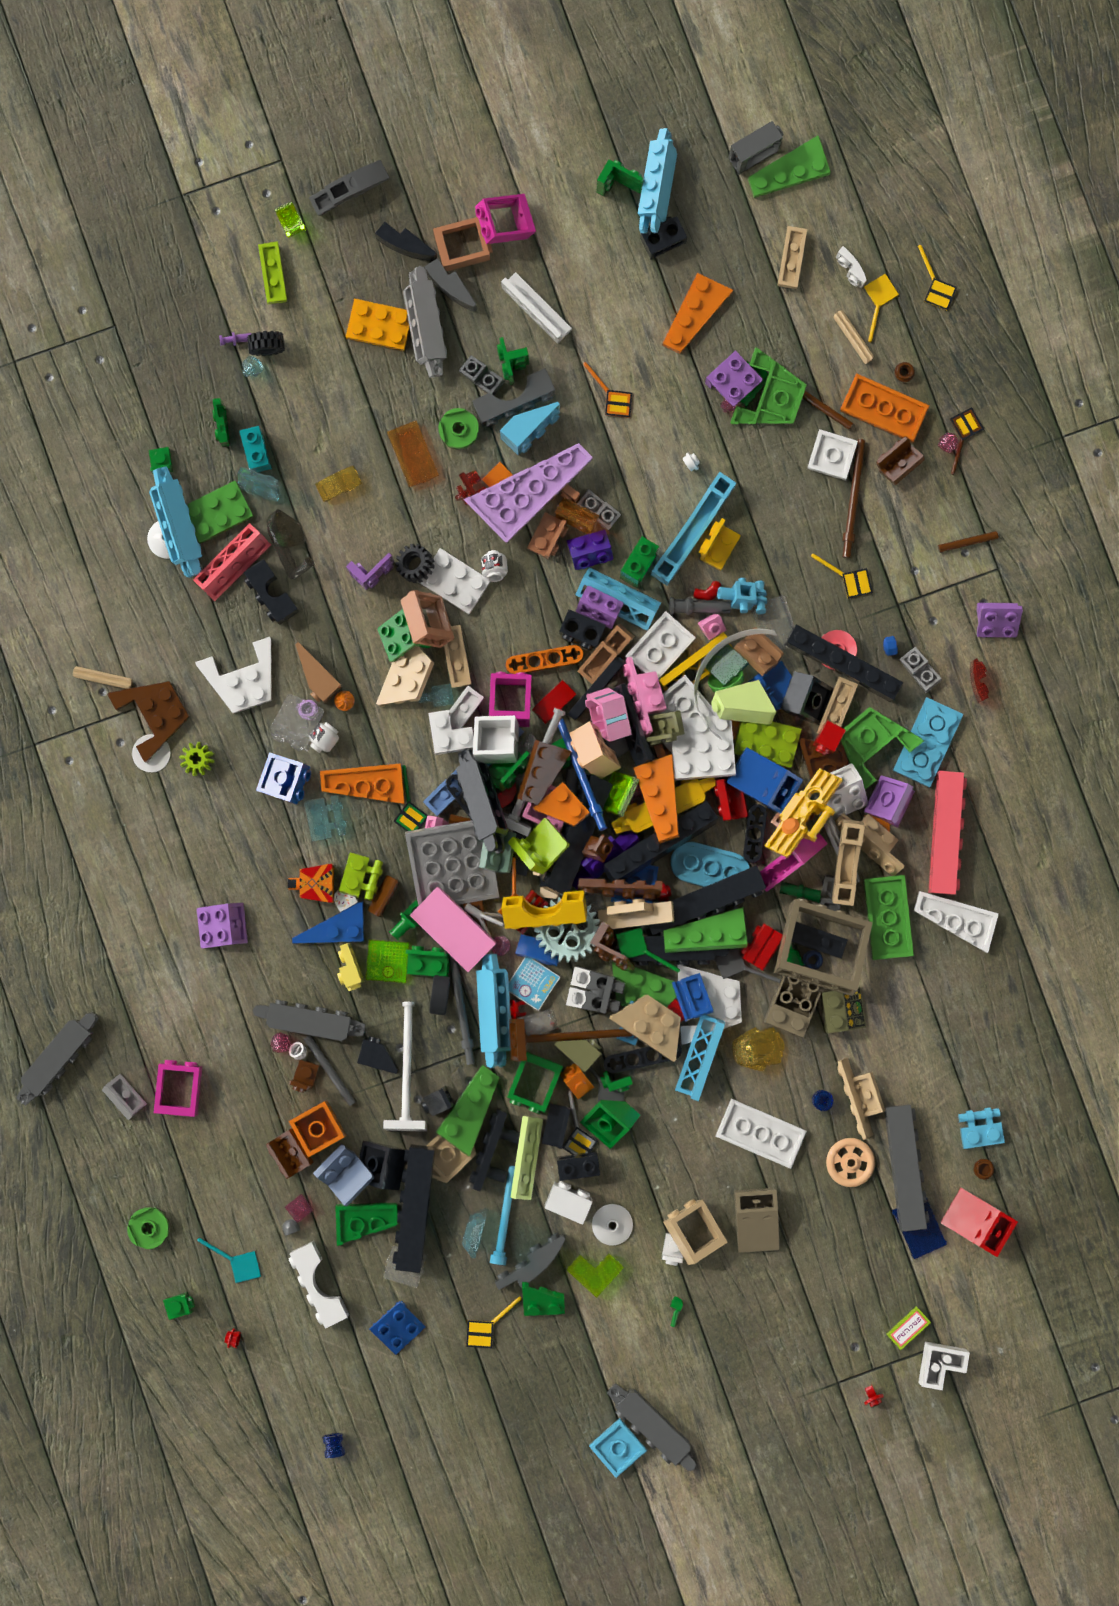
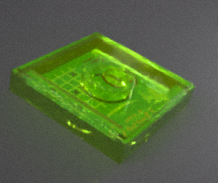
M614 771L609 780V783L613 784L603 811L623 817L639 783V779Z
M369 939L365 980L406 983L408 963L406 949L409 950L410 943Z

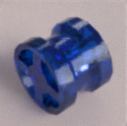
M818 1090L812 1096L813 1106L820 1111L829 1110L834 1103L833 1096L825 1090Z

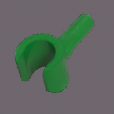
M674 1296L670 1307L675 1309L670 1325L672 1327H676L679 1312L683 1307L682 1299Z

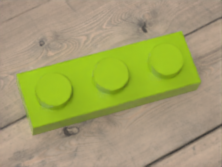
M277 241L258 244L267 304L287 302L279 243Z

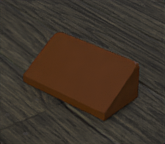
M386 875L368 911L378 917H382L400 884L399 881Z

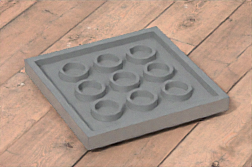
M472 820L405 832L418 906L437 886L457 904L499 898L496 873L479 868L483 842L479 841L476 837Z

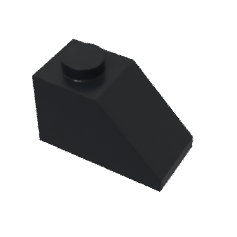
M369 1036V1039H363L357 1063L397 1074L399 1069L385 1044L380 1043L381 1039Z

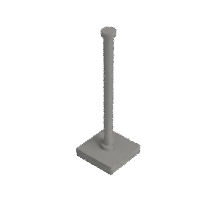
M558 708L553 710L555 713L542 742L551 743L562 716H565L566 712ZM518 799L512 813L507 814L503 812L509 829L528 837L534 825L521 820L520 813L526 801Z

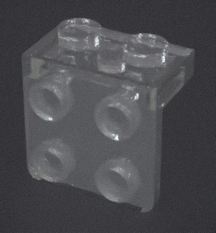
M289 694L271 726V735L278 742L283 743L285 741L298 751L304 750L308 752L311 745V737L324 714V710Z

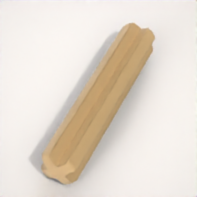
M840 310L833 316L863 362L867 364L872 361L874 355L844 311Z
M76 666L73 671L75 678L124 689H130L133 684L131 678Z

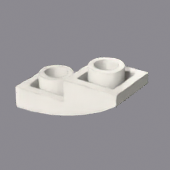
M843 246L837 253V261L842 267L849 268L847 273L848 281L855 287L863 288L866 283L865 274L855 257Z

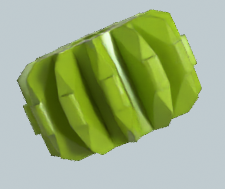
M197 742L196 748L193 743H189L190 750L182 749L183 752L187 753L186 756H179L180 759L186 760L180 765L181 767L188 766L185 770L187 774L192 771L193 776H197L199 770L201 775H205L204 768L209 771L212 769L207 764L214 763L215 760L208 758L214 753L212 751L207 752L209 746L204 745L202 747L201 742ZM196 754L201 757V762L197 761L198 764L192 760L193 757H196Z

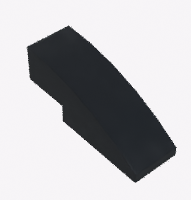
M384 222L375 232L376 239L400 254L425 261L437 259L436 252L407 228L399 233L387 222Z

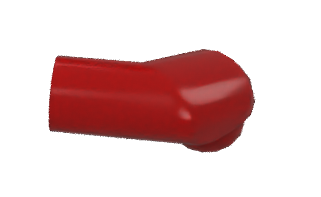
M713 581L706 590L695 588L693 598L711 601L717 597L718 588L722 587L719 581Z

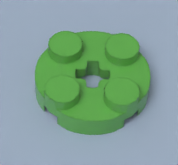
M454 408L447 411L438 427L442 441L449 448L465 449L471 446L477 440L479 433L476 417L462 408ZM456 424H460L461 427L464 426L465 429L462 430V433L458 434L453 431L456 428Z
M145 1207L136 1211L131 1216L127 1233L131 1242L136 1246L144 1249H153L161 1245L169 1235V1221L166 1215L158 1208ZM146 1222L154 1227L151 1234L143 1230L146 1227Z

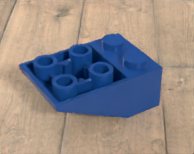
M746 747L735 766L736 776H729L726 783L772 811L781 814L797 792L803 779Z

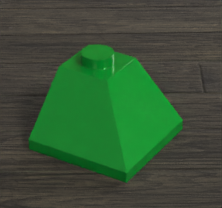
M600 1100L580 1123L611 1149L631 1129L640 1117V1114L625 1101Z

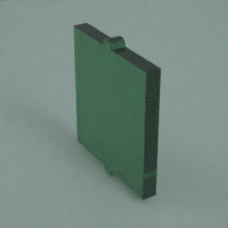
M727 644L710 659L705 669L723 686H726L735 677H739V673L749 663Z

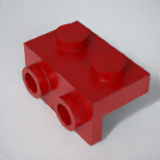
M728 779L716 780L715 794L720 799L721 805L718 806L720 817H723L724 821L748 817L745 794L726 783Z

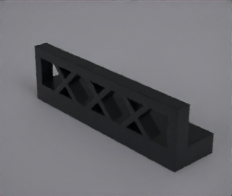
M625 683L620 684L612 690L624 696L632 734L626 736L625 739L634 764L637 767L656 759L650 743L645 738L638 714H636L633 706V697L628 691V686Z

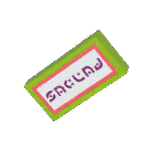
M916 1306L886 1334L902 1350L931 1322Z

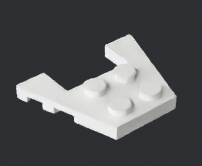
M270 637L253 642L259 663L220 676L214 657L195 662L196 666L233 714L272 701V640Z
M677 965V968L680 969L678 981L700 973L713 1008V1013L707 1015L725 1021L724 1029L742 1022L739 981L729 978L723 979L719 975ZM704 1019L701 1026L704 1033L712 1031L715 1023ZM697 1025L680 1026L682 1045L692 1041Z

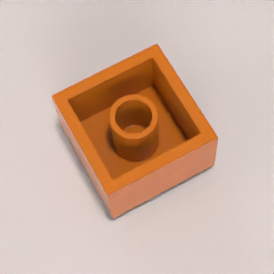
M327 1100L289 1121L308 1157L347 1136Z

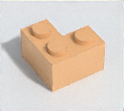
M589 721L569 733L572 739L570 742L571 746L578 754L577 761L582 769L585 768L590 774L602 779L621 768L615 751L605 745L600 729Z

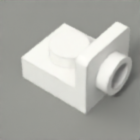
M666 1233L662 1259L666 1260V1264L677 1266L678 1263H683V1256L670 1233Z

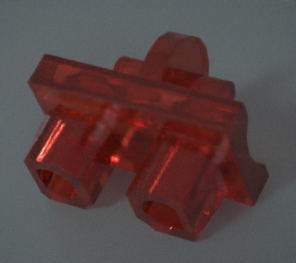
M476 470L467 474L464 472L459 474L466 490H463L461 485L456 487L459 493L455 496L456 501L463 500L465 505H468L464 501L465 498L486 489V487H483L475 492L472 487L481 481Z

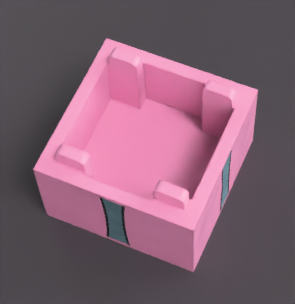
M610 688L586 695L587 700L585 704L590 710L592 723L600 729L601 735L605 740L611 742L632 735L624 696Z

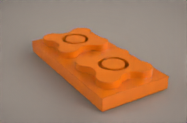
M856 373L840 411L902 439L907 436L910 442L913 443L930 405Z

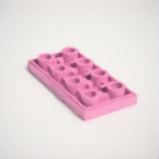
M439 886L410 915L467 972L497 943Z

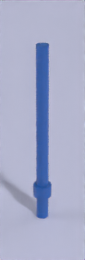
M561 719L558 728L567 750L572 751L570 758L589 803L590 814L595 818L599 831L605 830L607 826L602 816V808L600 804H597L584 769L578 764V754L571 746V736L564 719Z

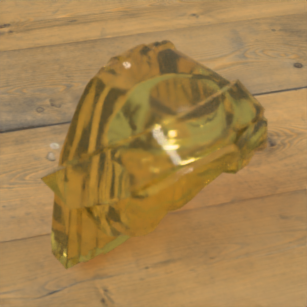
M754 1027L738 1036L732 1043L733 1058L736 1064L741 1067L764 1071L766 1066L781 1063L784 1042L774 1027H767L762 1030Z

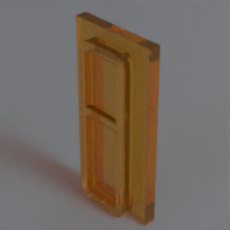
M417 420L387 432L409 488L439 476Z

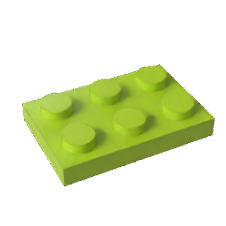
M740 721L734 743V754L742 755L747 747L778 765L791 768L802 729L774 721L771 724Z

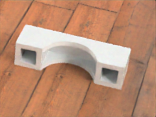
M312 1241L293 1250L290 1253L289 1262L293 1269L297 1268L300 1275L298 1276L299 1283L302 1288L306 1287L309 1293L306 1296L309 1304L315 1306L318 1312L315 1315L319 1324H323L326 1329L348 1318L349 1313L341 1296L327 1295L316 1284L315 1271L322 1260V1256L315 1242Z

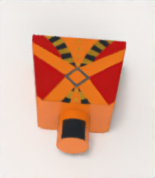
M334 864L300 869V878H288V890H300V898L334 903Z

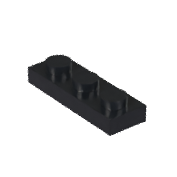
M796 922L791 942L842 959L848 939Z

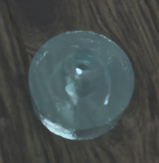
M248 356L242 362L243 374L246 377L250 375L257 377L263 371L262 363L254 356Z

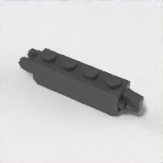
M276 999L275 1003H270L269 1006L257 1005L253 1008V1015L267 1019L266 1024L269 1028L340 1041L345 1040L349 1036H364L366 1024L353 1020L352 1017L347 1016L348 1012L336 1010V1013L333 1014L328 1013L327 1008L316 1007L315 1010L307 1009L308 1005L296 1003L294 1007L287 1005L288 1001Z
M92 1012L86 1013L85 1017L80 1021H68L21 1077V1084L24 1086L16 1098L26 1106L34 1098L42 1094L47 1095L53 1088L52 1082L55 1079L59 1080L65 1074L66 1070L64 1068L68 1063H74L79 1057L78 1051L82 1047L86 1048L93 1040L91 1036L94 1034L91 1029L98 1021L97 1014Z
M613 1384L607 1391V1394L615 1403L616 1414L624 1421L626 1419L632 1423L631 1428L638 1435L642 1433L647 1438L646 1443L652 1449L658 1448L662 1452L661 1457L668 1464L672 1462L676 1466L679 1463L690 1472L695 1470L696 1461L689 1453V1441L635 1389L626 1391L618 1384Z

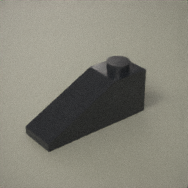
M446 1086L423 1097L424 1102H422L425 1112L427 1114L431 1113L432 1116L453 1107L455 1104Z

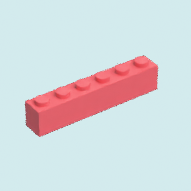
M938 771L936 774L928 893L955 895L956 891H959L960 879H957V871L961 870V859L958 858L959 850H962L963 846L960 830L964 828V818H961V810L965 809V798H962L963 790H966L967 778H964V773Z

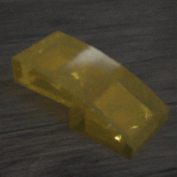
M353 465L315 483L323 502H327L341 493H347L362 484Z

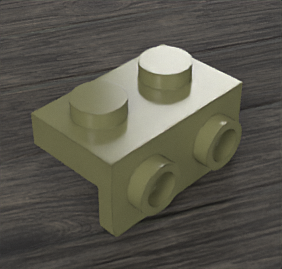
M680 710L649 716L653 731L649 737H646L647 742L650 741V745L662 743V739H665V742L676 741L677 736L685 734Z

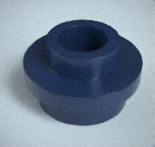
M810 950L804 954L802 961L805 967L817 970L823 964V957L820 952ZM811 956L816 958L815 964L809 962Z

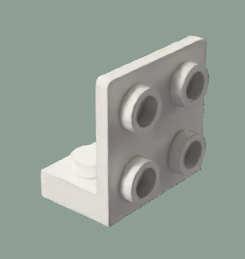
M853 763L831 772V774L843 780L827 803V806L835 811V814L832 816L834 820L842 813L847 815L867 806L868 800L863 780Z

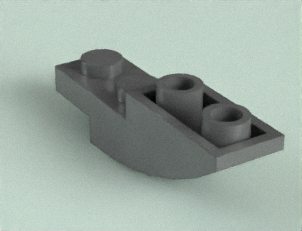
M378 160L326 185L325 189L312 195L309 199L317 215L321 216L349 199L362 195L390 179L382 161Z
M556 1233L547 1238V1243L543 1245L537 1243L530 1247V1252L527 1253L529 1262L524 1260L515 1265V1270L511 1272L505 1270L498 1274V1279L495 1280L498 1290L516 1280L520 1287H522V1282L529 1283L537 1277L558 1254L565 1241L564 1234L559 1235Z

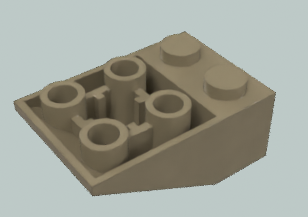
M783 975L763 1022L804 1038L823 987Z
M775 1188L734 1190L738 1253L779 1250L777 1190Z

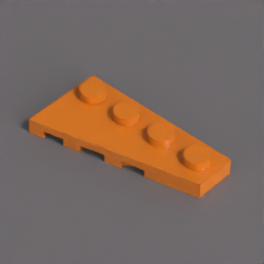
M401 763L320 771L322 792L405 804Z

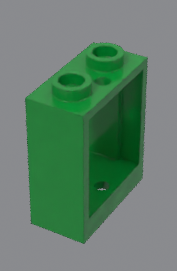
M641 536L621 569L620 579L637 588L656 558L659 546Z
M526 1051L528 1062L555 1072L544 1102L541 1105L514 1094L526 1061L520 1062L507 1098L514 1105L521 1107L522 1104L530 1106L528 1110L540 1114L541 1111H546L563 1065Z

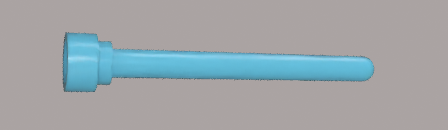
M510 1166L508 1169L496 1251L490 1257V1263L506 1265L507 1261L504 1248L512 1198L510 1197L515 1166Z

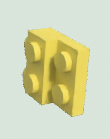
M351 943L341 945V950L338 951L341 962H346V966L339 968L340 973H337L341 985H345L348 991L360 988V983L365 981Z

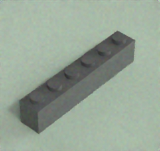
M909 1104L884 1107L899 1230L903 1232L927 1229L926 1224L929 1223L928 1211H924V1203L927 1202L926 1192L925 1190L922 1191L921 1182H924L923 1171L919 1170L918 1162H921L920 1149H916V1141H919L917 1129H914L913 1121L916 1120L915 1109L911 1108Z

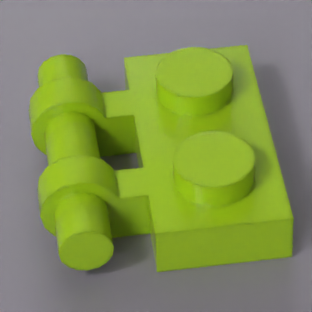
M350 852L338 892L358 898L360 890L365 891L364 899L372 901L374 894L377 893L378 887L376 885L378 878L381 877L383 872L381 869L383 862L375 860L374 866L370 867L367 866L369 862L368 857ZM365 873L371 875L369 884L363 883Z

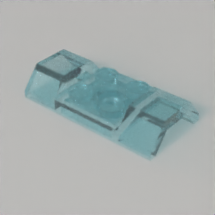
M487 1208L480 1209V1211L471 1214L467 1222L462 1245L471 1258H476L489 1210Z

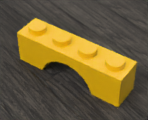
M584 891L564 892L561 900L549 908L533 906L524 896L503 897L501 909L505 929H519L521 927L538 928L546 925L559 926L570 923L580 924L586 922L587 919Z

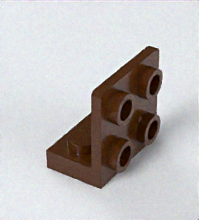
M602 922L590 942L594 947V952L599 954L598 957L606 962L610 960L615 962L616 966L621 970L626 971L629 969L634 971L635 967L628 957L613 950L617 944V936L608 924Z

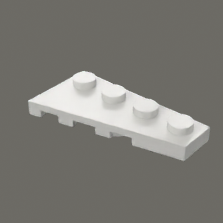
M919 891L914 912L988 953L998 913Z

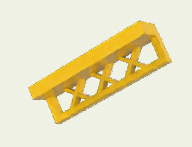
M724 632L659 679L663 690H668L667 685L672 681L677 682L679 679L676 678L680 675L683 677L687 670L698 671L701 660L718 643L727 638ZM730 643L726 647L731 653L726 657L716 656L715 654L712 657V667L703 670L705 672L701 675L699 681L737 654Z

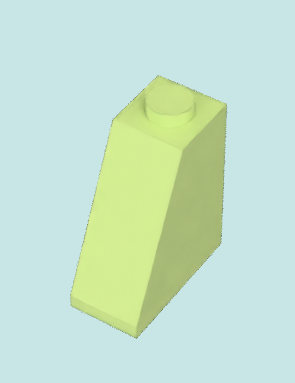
M759 680L716 691L711 702L713 711L717 713L720 719L771 724L776 714V710Z

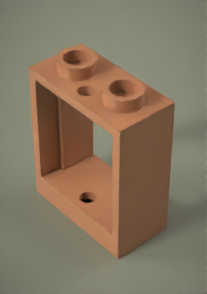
M477 217L433 229L441 263L446 272L490 260V253H493L491 244H486L481 234V225ZM476 227L483 251L449 260L443 235Z
M413 590L400 600L413 643L441 648L455 639L442 596ZM422 609H426L431 627H427Z

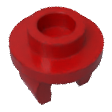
M510 1000L511 1019H517L526 1015V1012L520 1013L518 1010L520 1005L525 1004L524 1001L516 1002L515 1000Z
M872 1385L865 1388L869 1398L864 1402L865 1406L870 1405L872 1408L882 1403L883 1394L876 1395Z

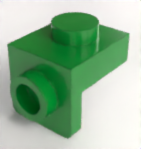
M604 1071V1076L600 1077L604 1089L608 1088L609 1092L618 1090V1093L629 1090V1085L633 1084L630 1076L610 1082L607 1071Z

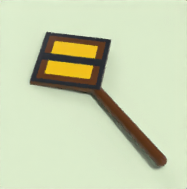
M972 407L950 418L960 437L951 475L955 474L964 440L984 430Z

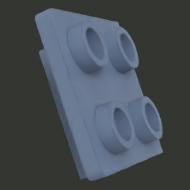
M343 1144L313 1173L317 1179L330 1187L345 1206H348L374 1179V1175L359 1157Z

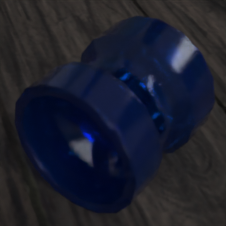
M342 1433L322 1436L323 1444L326 1447L324 1450L325 1458H337L345 1455V1450L341 1443L343 1441Z

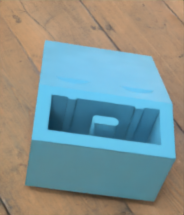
M555 402L513 416L500 430L501 440L517 455L521 452L526 453L532 446L531 442L535 438L539 439L546 432L545 428L549 424L553 425L559 419L560 404Z

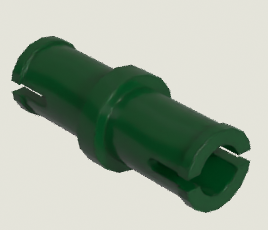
M782 881L779 894H786L797 897V899L802 898L819 903L822 890L804 887V884L795 885Z

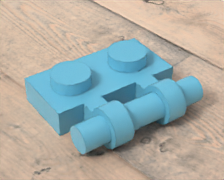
M989 1107L984 1108L983 1111L973 1112V1110L966 1111V1113L958 1114L959 1122L967 1121L968 1127L960 1128L963 1149L1005 1143L1002 1123H993V1117L1000 1116L999 1108L991 1109ZM985 1119L986 1124L975 1126V1120Z

